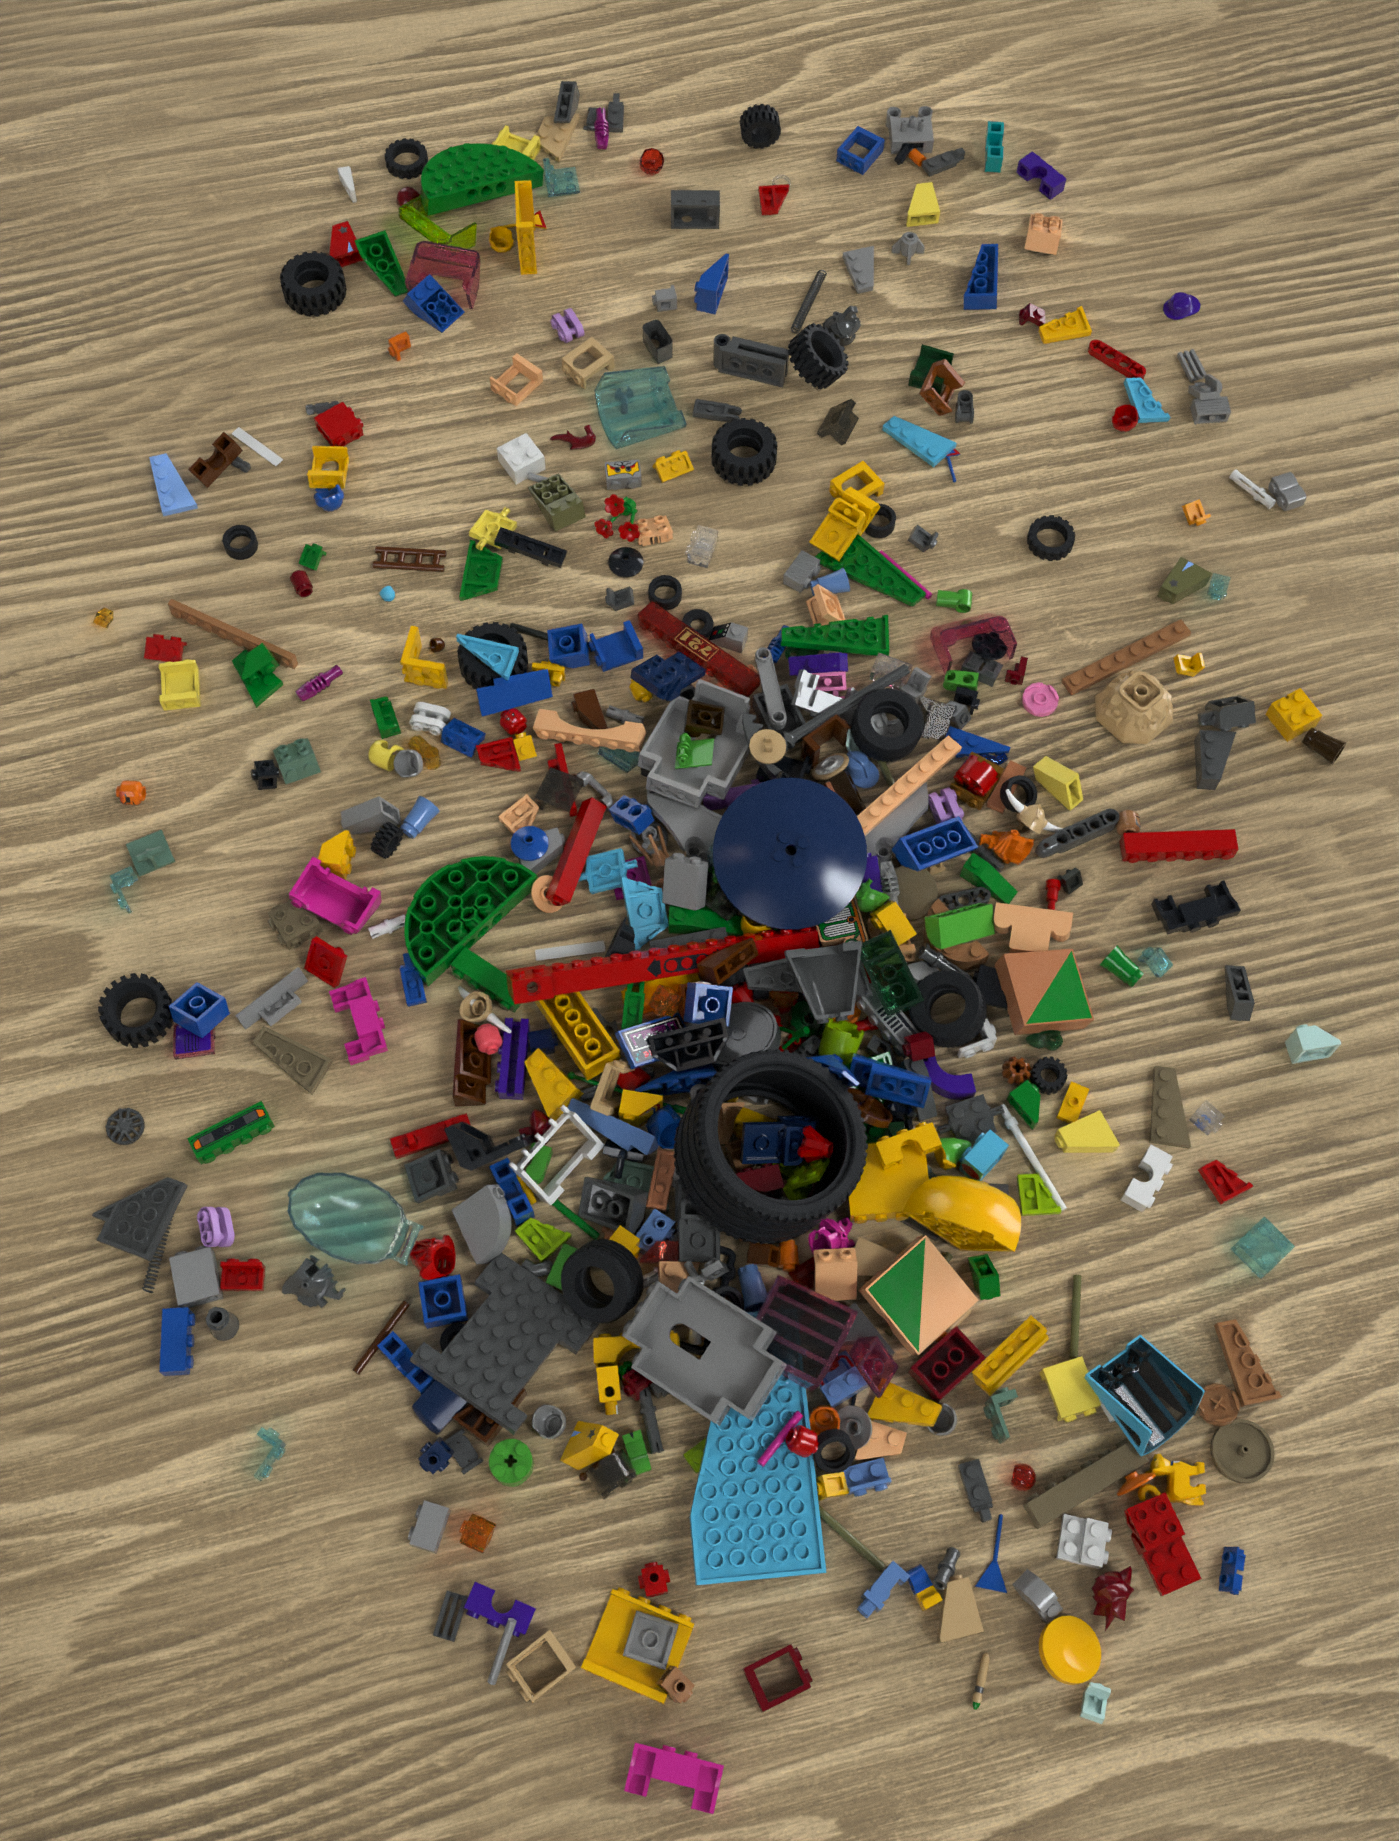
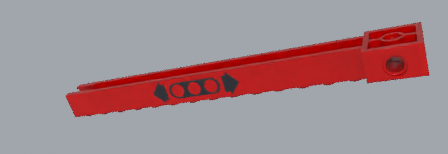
M814 927L801 930H764L762 933L757 934L745 933L743 936L738 937L726 936L724 939L719 940L707 939L705 942L700 943L688 942L686 945H669L667 948L661 949L650 948L648 951L642 952L631 951L629 954L623 955L612 954L610 957L604 958L592 957L590 960H573L571 963L565 964L554 963L551 966H545L544 964L506 970L508 993L514 1004L552 999L555 995L699 973L697 964L707 956L749 938L754 939L758 956L746 965L780 960L785 958L784 951L819 948L818 931Z

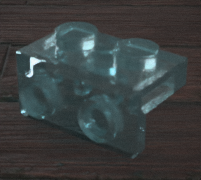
M602 746L599 748L598 754L628 773L638 765L640 752H627L623 749L612 750Z

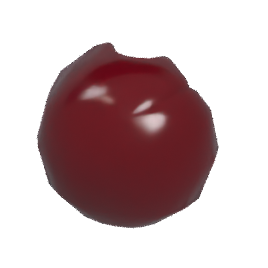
M404 187L398 192L396 203L400 206L401 210L414 211L421 204V196L413 187Z

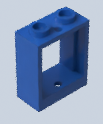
M857 126L837 149L836 161L863 175L883 152L885 139ZM854 143L870 150L864 159L848 151Z

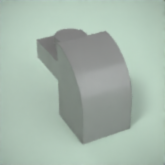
M916 667L913 669L907 684L900 690L910 695L916 703H919L927 690L926 687L932 676Z
M1028 1569L1012 1584L1020 1597L1033 1606L1046 1624L1063 1610L1057 1601L1058 1597L1051 1588Z

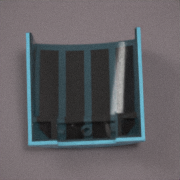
M1142 1335L1130 1341L1126 1345L1125 1350L1103 1366L1099 1364L1085 1374L1084 1377L1140 1456L1154 1451L1176 1434L1195 1415L1205 1392L1201 1386Z

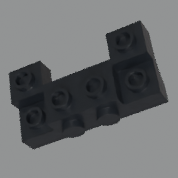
M1225 880L1216 886L1206 885L1204 889L1206 898L1180 904L1178 907H1176L1172 895H1168L1165 900L1161 901L1154 899L1151 903L1158 921L1161 920L1167 935L1178 931L1183 933L1190 931L1193 933L1202 927H1214L1222 919L1237 916L1241 909L1237 901L1232 897Z

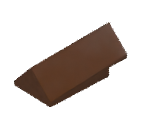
M459 1019L457 1023L452 1094L455 1107L485 1105L486 1085L491 1084V1054L480 1052L477 1048L474 1034L480 1025L463 1019Z

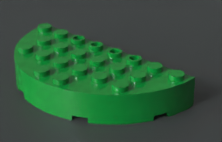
M464 143L463 145L449 147L436 154L425 165L421 175V203L426 214L430 216L514 194L515 181L531 180L532 189L543 185L544 169L530 157L503 145Z
M478 856L461 859V862L452 865L448 864L428 877L414 894V899L407 909L404 925L406 947L411 962L422 978V981L427 986H430L451 966V963L464 947L470 949L531 893L532 885L538 876L525 866L506 861L505 858Z

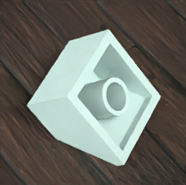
M1304 1024L1296 1027L1294 1032L1285 1041L1291 1063L1295 1064L1329 1058L1341 1045V1041L1316 1025L1308 1026Z

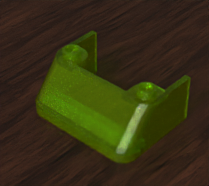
M421 195L399 207L398 216L401 220L450 257L458 256L476 245L477 223L474 222L450 235L426 217L428 215L422 206Z

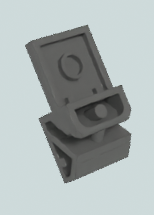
M676 1180L675 1223H678V1262L707 1263L713 1259L716 1261L720 1260V1231L715 1226L712 1227L708 1220L705 1221L704 1217L697 1213L698 1210L691 1206L692 1203L690 1200H687L686 1193L682 1191V1185Z

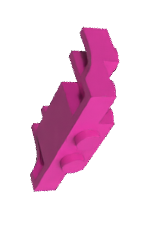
M366 977L357 979L344 987L329 991L335 1013L347 1009L351 1010L359 1037L358 1040L344 1044L350 1065L370 1060V1056L388 1051L382 1029H385V1024L382 1017L378 1018L379 1004L377 1000L373 1001Z
M635 1743L625 1784V1792L647 1797L650 1779L654 1778L695 1789L691 1809L714 1814L724 1765L697 1759L698 1754L685 1751L684 1755L675 1753L676 1748L663 1745L662 1749Z

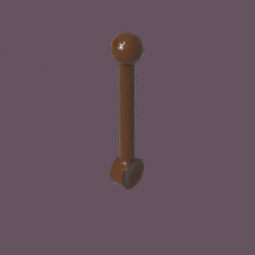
M614 1448L610 1455L598 1460L585 1473H580L579 1479L585 1481L587 1476L609 1456H614Z

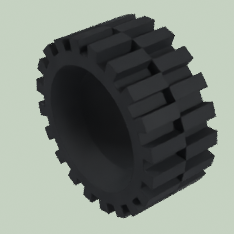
M812 323L788 344V355L791 356L790 362L795 365L793 368L795 371L798 370L800 372L798 375L801 378L804 377L806 383L809 384L811 382L814 388L818 386V389H826L848 370L847 366L849 365V361L846 360L848 356L843 352L845 348L840 346L839 343L841 341L835 339L833 332L829 333L828 328H822L821 324L816 325Z
M136 973L130 974L131 978L129 979L125 975L121 976V982L117 983L115 980L110 984L113 988L110 990L106 987L103 991L106 997H100L99 1002L102 1006H98V1012L101 1015L99 1017L103 1026L114 1040L120 1041L126 1047H128L129 1043L132 1048H138V1043H141L143 1047L149 1046L148 1041L151 1040L154 1044L157 1043L159 1040L156 1037L159 1035L164 1037L167 1034L164 1029H171L173 1025L169 1020L173 1019L169 1009L172 999L164 986L152 976L150 979L146 974L142 973L140 978ZM137 998H148L155 1002V1013L146 1024L139 1027H128L121 1023L122 1010L130 1001Z

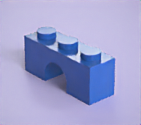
M505 1158L489 1167L496 1184L504 1191V1197L516 1226L529 1218H535L526 1194L519 1184L516 1173L509 1167V1159Z
M394 1331L377 1345L385 1357L421 1395L436 1380L410 1362L413 1353Z

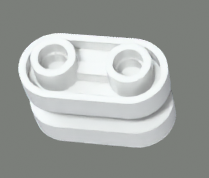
M417 702L413 710L415 714L411 716L409 724L415 731H426L432 735L439 736L442 734L443 727L446 726L444 722L449 721L451 712L442 706Z

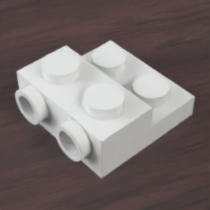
M1063 1514L1056 1559L1096 1569L1102 1568L1103 1564H1107L1109 1552L1105 1551L1106 1542H1110L1112 1529L1108 1528L1109 1523Z

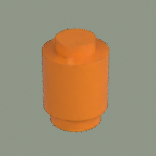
M795 1240L779 1243L778 1247L781 1248L779 1268H783L785 1272L795 1271V1268L799 1266L798 1246Z

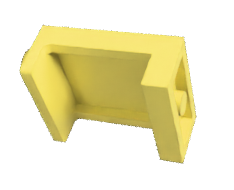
M506 125L503 130H500L497 139L492 142V145L507 146L533 160L541 150L539 136L534 135L530 141L511 134L509 126Z
M186 659L159 664L162 695H159L163 710L201 707L199 668L196 661Z
M1082 1356L1043 1368L1040 1371L1041 1379L1046 1381L1056 1407L1058 1421L1064 1420L1065 1423L1076 1420L1077 1415L1083 1413L1084 1416L1097 1413L1096 1409L1101 1406L1098 1396L1084 1378L1088 1370Z

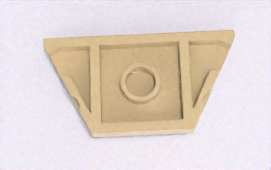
M577 113L574 114L570 123H554L555 116L544 117L536 136L540 137L541 149L548 155L552 154L557 162H560L580 119Z

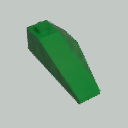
M386 230L354 240L361 258L395 297L411 291Z
M705 904V907L696 911L670 905L669 934H690L725 927L727 936H743L740 924L742 916Z

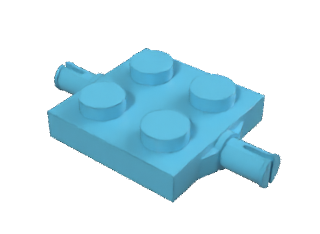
M621 848L588 856L586 859V870L584 873H581L578 882L587 880L591 894L622 887L620 878H627V869L638 867L637 860L634 859L626 862L624 851Z

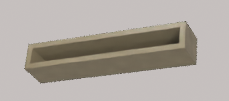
M1126 1438L1116 1444L1118 1449L1113 1452L1107 1449L1098 1455L1100 1458L1094 1463L1092 1460L1087 1461L1080 1466L1082 1470L1075 1474L1074 1471H1071L1062 1477L1064 1479L1063 1482L1057 1485L1054 1481L1045 1487L1046 1492L1039 1495L1036 1492L1026 1498L1028 1503L1023 1507L1036 1528L1039 1529L1145 1465L1149 1460L1145 1455L1140 1456Z

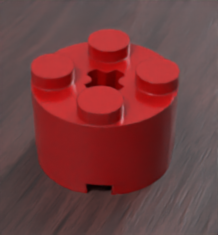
M970 755L957 770L954 780L959 784H963L970 793L983 797L998 781L999 777H996L998 774L990 764L984 760L979 762L977 756Z

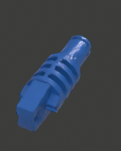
M781 630L767 647L771 652L773 663L779 661L786 646H781Z

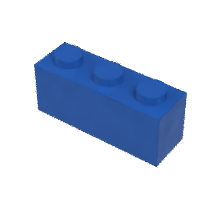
M188 1307L162 1309L159 1372L163 1376L190 1375V1368H193L194 1359L193 1355H191V1347H194L192 1326H195V1314Z

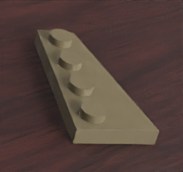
M265 1026L262 1027L253 1041L256 1047L311 1095H313L333 1062L332 1059Z
M1155 1066L1153 1071L1149 1143L1189 1149L1191 1143L1175 1068Z

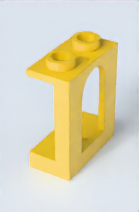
M312 446L314 455L312 469L308 470L307 473L309 487L334 488L338 484L341 489H345L349 464L347 447ZM328 461H334L339 464L338 471L322 470V466Z
M864 461L830 480L829 492L834 498H841L843 493L842 484L856 475L867 485L858 490V492L867 497L872 494L879 497L883 494L885 485Z

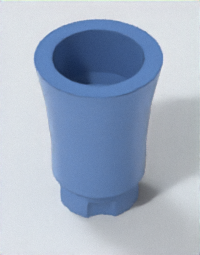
M844 568L810 581L813 596H815L813 587L817 584L834 594L850 592V585Z
M418 796L400 829L403 830L404 834L413 839L417 834L421 833L424 827L440 810L428 799Z
M749 1264L739 1268L738 1279L744 1300V1311L757 1312L766 1309L772 1301L767 1293L757 1265Z

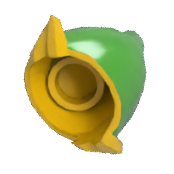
M940 1138L941 1148L933 1153L940 1167L946 1171L956 1167V1164L963 1157L962 1154L972 1145L970 1141L963 1139Z

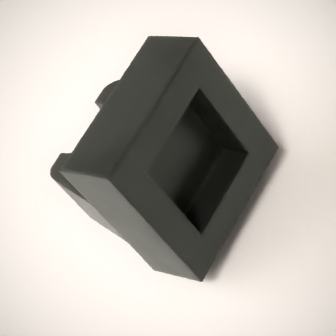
M1077 868L1068 869L1064 876H1058L1064 892L1067 894H1071L1083 885L1081 872Z

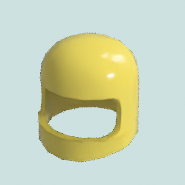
M377 740L371 745L368 757L372 764L390 772L394 769V757L396 756L392 755V753L396 750L398 753L404 749L398 745L388 749L387 741Z

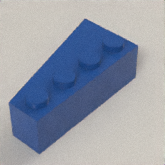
M998 244L981 245L971 279L964 294V310L997 309Z

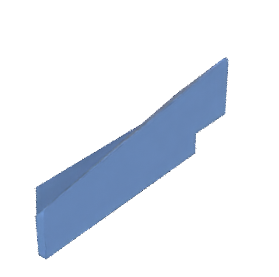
M574 1098L571 1099L568 1106L570 1111L575 1112L584 1123L625 1150L630 1151L635 1147L645 1155H649L657 1150L658 1143L654 1135L611 1115L606 1116L590 1109L589 1105Z

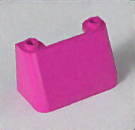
M312 857L289 893L291 904L299 909L302 907L341 927L349 935L357 934L382 902L381 891L373 887L368 891V888L365 886L362 889L331 873L330 868L327 867L325 869L320 866L321 860Z

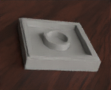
M636 1610L623 1656L665 1670L679 1624Z

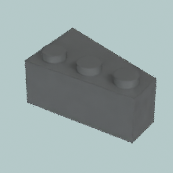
M1199 730L1194 740L1197 789L1215 790L1222 778L1236 732Z

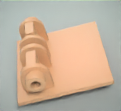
M666 515L639 519L633 522V524L639 527L640 536L637 538L638 545H642V547L651 545L650 538L652 544H655L654 537H656L657 543H660V541L661 543L669 542L670 539H673V530Z

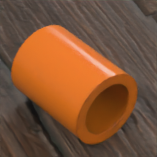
M916 148L912 149L908 155V158L919 167L922 161L926 160V157Z

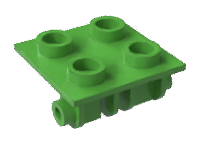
M687 733L680 735V742H677L675 769L712 765L714 738L691 741Z

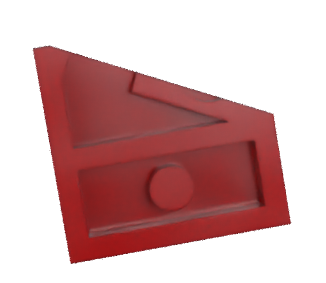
M789 184L758 187L762 215H777L789 192Z
M512 737L476 745L481 765L517 772L521 771Z

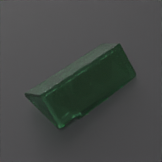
M891 930L862 943L860 959L887 1017L905 1012L924 1001Z

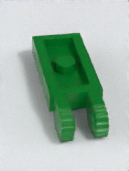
M645 981L639 982V993L632 992L633 983L627 985L621 1030L642 1024Z

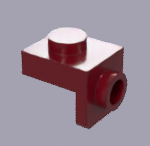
M1029 303L1019 312V324L1023 326L1029 321L1039 327L1044 325L1045 310Z

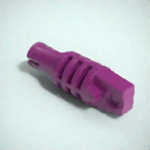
M601 107L596 109V121L594 123L595 141L598 149L606 150L609 139V127L606 120V110L602 108L601 113Z
M335 665L325 673L320 672L318 676H314V679L311 678L295 691L297 697L301 701H305L316 696L321 690H325L326 687L328 688L333 680L343 675L341 668Z

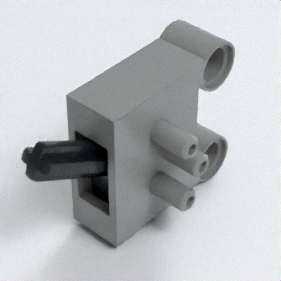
M890 107L887 110L886 127L889 130L891 154H897L895 157L897 165L903 164L910 151L914 148L921 153H932L934 138L931 118L933 111L930 107H920L918 117L912 115L910 118H900L901 110L897 107Z

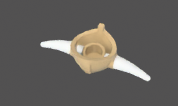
M1006 789L1010 803L1018 812L1016 814L1019 822L1018 830H1022L1023 826H1027L1034 832L1041 834L1043 829L1050 832H1057L1063 829L1052 825L1045 819L1044 810L1040 804L1026 806L1020 803L1009 789Z
M461 986L458 987L464 999L459 1009L460 1015L464 1020L469 1022H482L486 1020L509 1034L512 1032L493 1013L492 1000L489 998V995L480 991L470 994Z

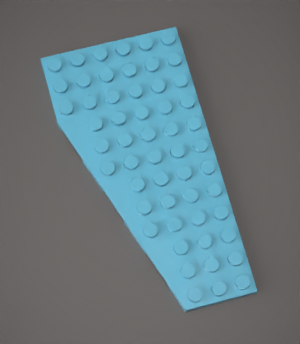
M797 1309L747 1312L777 1332L766 1351L787 1364L753 1421L733 1408H730L720 1426L710 1421L689 1516L695 1586L826 1573L813 1454L803 1458L788 1450L787 1443L784 1440L764 1467L757 1462L796 1411L803 1415L796 1426L802 1425L810 1429Z

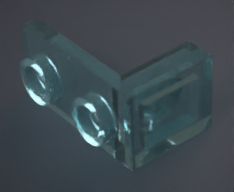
M130 866L110 875L113 882L110 883V887L114 894L118 893L120 898L117 901L121 909L125 908L128 913H131L132 910L121 888L131 886L134 882L138 881L133 868Z

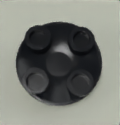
M994 631L976 634L972 640L974 651L986 659H1001L1005 656L1008 649L999 638V634Z

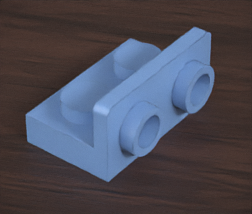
M884 1458L852 1465L842 1471L845 1475L849 1491L848 1495L854 1494L855 1497L867 1494L866 1490L874 1488L875 1492L888 1489L887 1485H890L892 1482L891 1477L888 1476Z

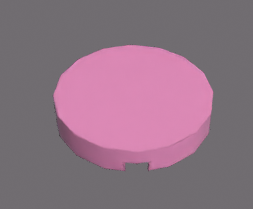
M1040 682L1033 683L1025 689L1022 695L1023 707L1034 716H1049L1058 706L1059 696L1057 691L1050 685H1044Z

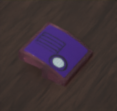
M174 1024V1059L215 1054V1027L203 1038H200L180 1025Z

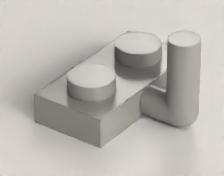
M715 1259L704 1264L705 1268L701 1270L702 1274L698 1275L691 1261L684 1264L690 1277L703 1281H713L729 1272L725 1263Z

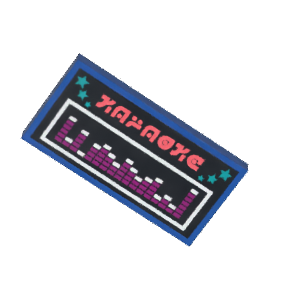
M678 1012L620 1030L615 1033V1036L631 1069H635L660 1061L652 1056L649 1036L685 1028L686 1026Z

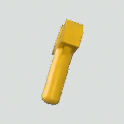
M516 1174L519 1184L530 1204H535L536 1198L532 1190Z

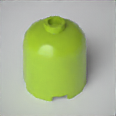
M833 1018L828 1019L829 1022L825 1025L819 1044V1056L835 1054L843 1060L842 1063L845 1066H848L852 1063L854 1053L856 1054L859 1049L864 1031L856 1030L857 1025L849 1021L833 1022Z

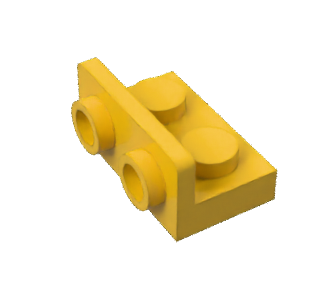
M680 450L671 453V456L665 458V456L657 458L652 466L653 469H656L661 483L694 470L687 451L681 452Z

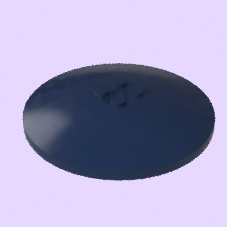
M800 778L772 779L757 784L743 792L730 804L723 814L716 829L713 842L714 871L726 898L741 914L750 920L777 930L812 928L838 915L856 895L862 883L867 865L865 835L852 808L829 788ZM786 847H795L796 854L788 855L785 851Z

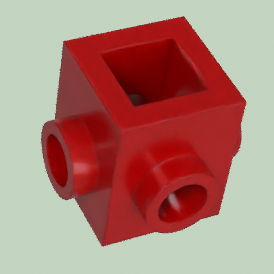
M657 1562L645 1564V1568L641 1569L642 1575L638 1576L640 1589L645 1588L646 1598L668 1594L666 1584L670 1583L668 1569L664 1570L663 1564L658 1565ZM652 1576H656L658 1580L656 1582L650 1581V1578Z

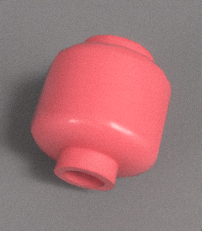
M492 1024L479 1026L474 1034L476 1045L480 1052L489 1055L494 1054L502 1046L503 1040L500 1031Z

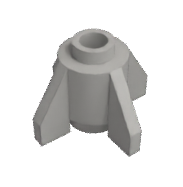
M913 232L904 233L892 246V253H900L901 251L902 255L907 257V265H910L911 256L915 252L916 254H924L925 246Z

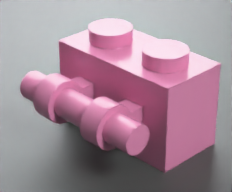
M846 671L811 673L820 675L815 690L832 692V695L845 699V696H839L838 691L846 690Z

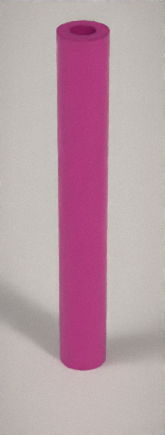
M799 1411L793 1414L757 1460L758 1464L762 1467L765 1466L786 1439L788 1431L795 1427L803 1417Z

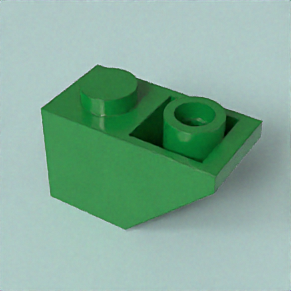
M263 643L248 652L246 656L242 679L249 686L258 683L262 677L274 672L279 666L270 650Z

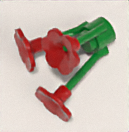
M616 494L606 498L604 501L606 505L605 511L611 513L613 517L607 521L602 518L594 523L596 532L606 539L613 536L612 523L621 514L625 516L631 514L630 522H625L624 525H620L618 528L620 538L627 539L629 542L639 538V527L633 524L635 514L638 512L635 509V501L627 496L624 499L618 498Z

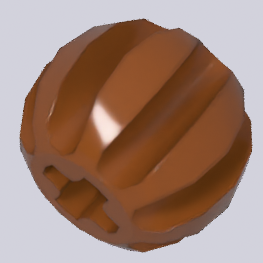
M1013 1056L1008 1061H1004L1002 1076L1008 1079L1007 1083L1012 1085L1015 1082L1019 1086L1030 1078L1031 1073L1029 1071L1031 1067L1029 1063H1024V1058L1020 1057V1059H1017Z

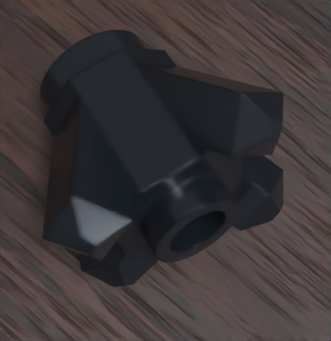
M893 1101L887 1106L893 1116L891 1122H904L905 1129H908V1131L913 1129L912 1119L917 1114L911 1105Z

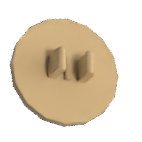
M765 729L758 731L752 736L749 750L756 761L762 764H774L785 755L786 743L780 733Z

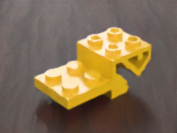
M852 487L847 488L843 491L841 498H836L829 507V513L809 543L835 560L840 561L857 535L861 536L880 509V505Z

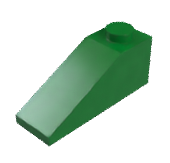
M972 853L962 867L960 877L977 888L984 887L988 889L991 897L1000 903L1010 904L1018 893L990 863Z

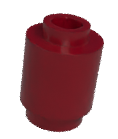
M302 570L294 571L290 576V581L296 594L300 597H308L313 592V586L307 573Z

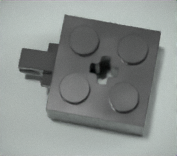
M1240 695L1208 701L1205 705V712L1198 714V723L1201 726L1212 725L1221 731L1232 730V727L1237 726L1239 728L1249 727V724L1256 723L1254 701Z

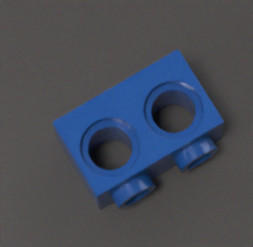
M625 795L608 809L617 824L638 835L654 821L651 814L652 810L648 805H642L635 798H629Z

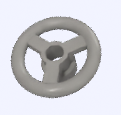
M652 822L642 832L644 840L642 847L649 855L655 853L654 849L647 850L649 844H651L647 836L651 834L654 841H660L656 831L657 826H661L665 845L668 843L667 831L657 822ZM632 832L631 835L636 839L637 834ZM631 840V843H632V846L634 847V849H635L637 852H639V853L642 854V852L637 848V846H636V845L633 843V841ZM661 844L657 847L658 850H662Z

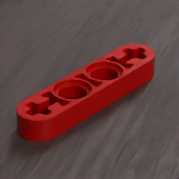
M1095 339L1090 342L1088 353L1128 378L1144 379L1146 374L1144 366L1100 340ZM1111 354L1114 356V358L1109 359L1106 357V355ZM1120 363H1126L1128 366L1122 367Z

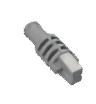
M892 861L880 863L882 891L890 897L888 901H896L899 906L898 896L900 891Z

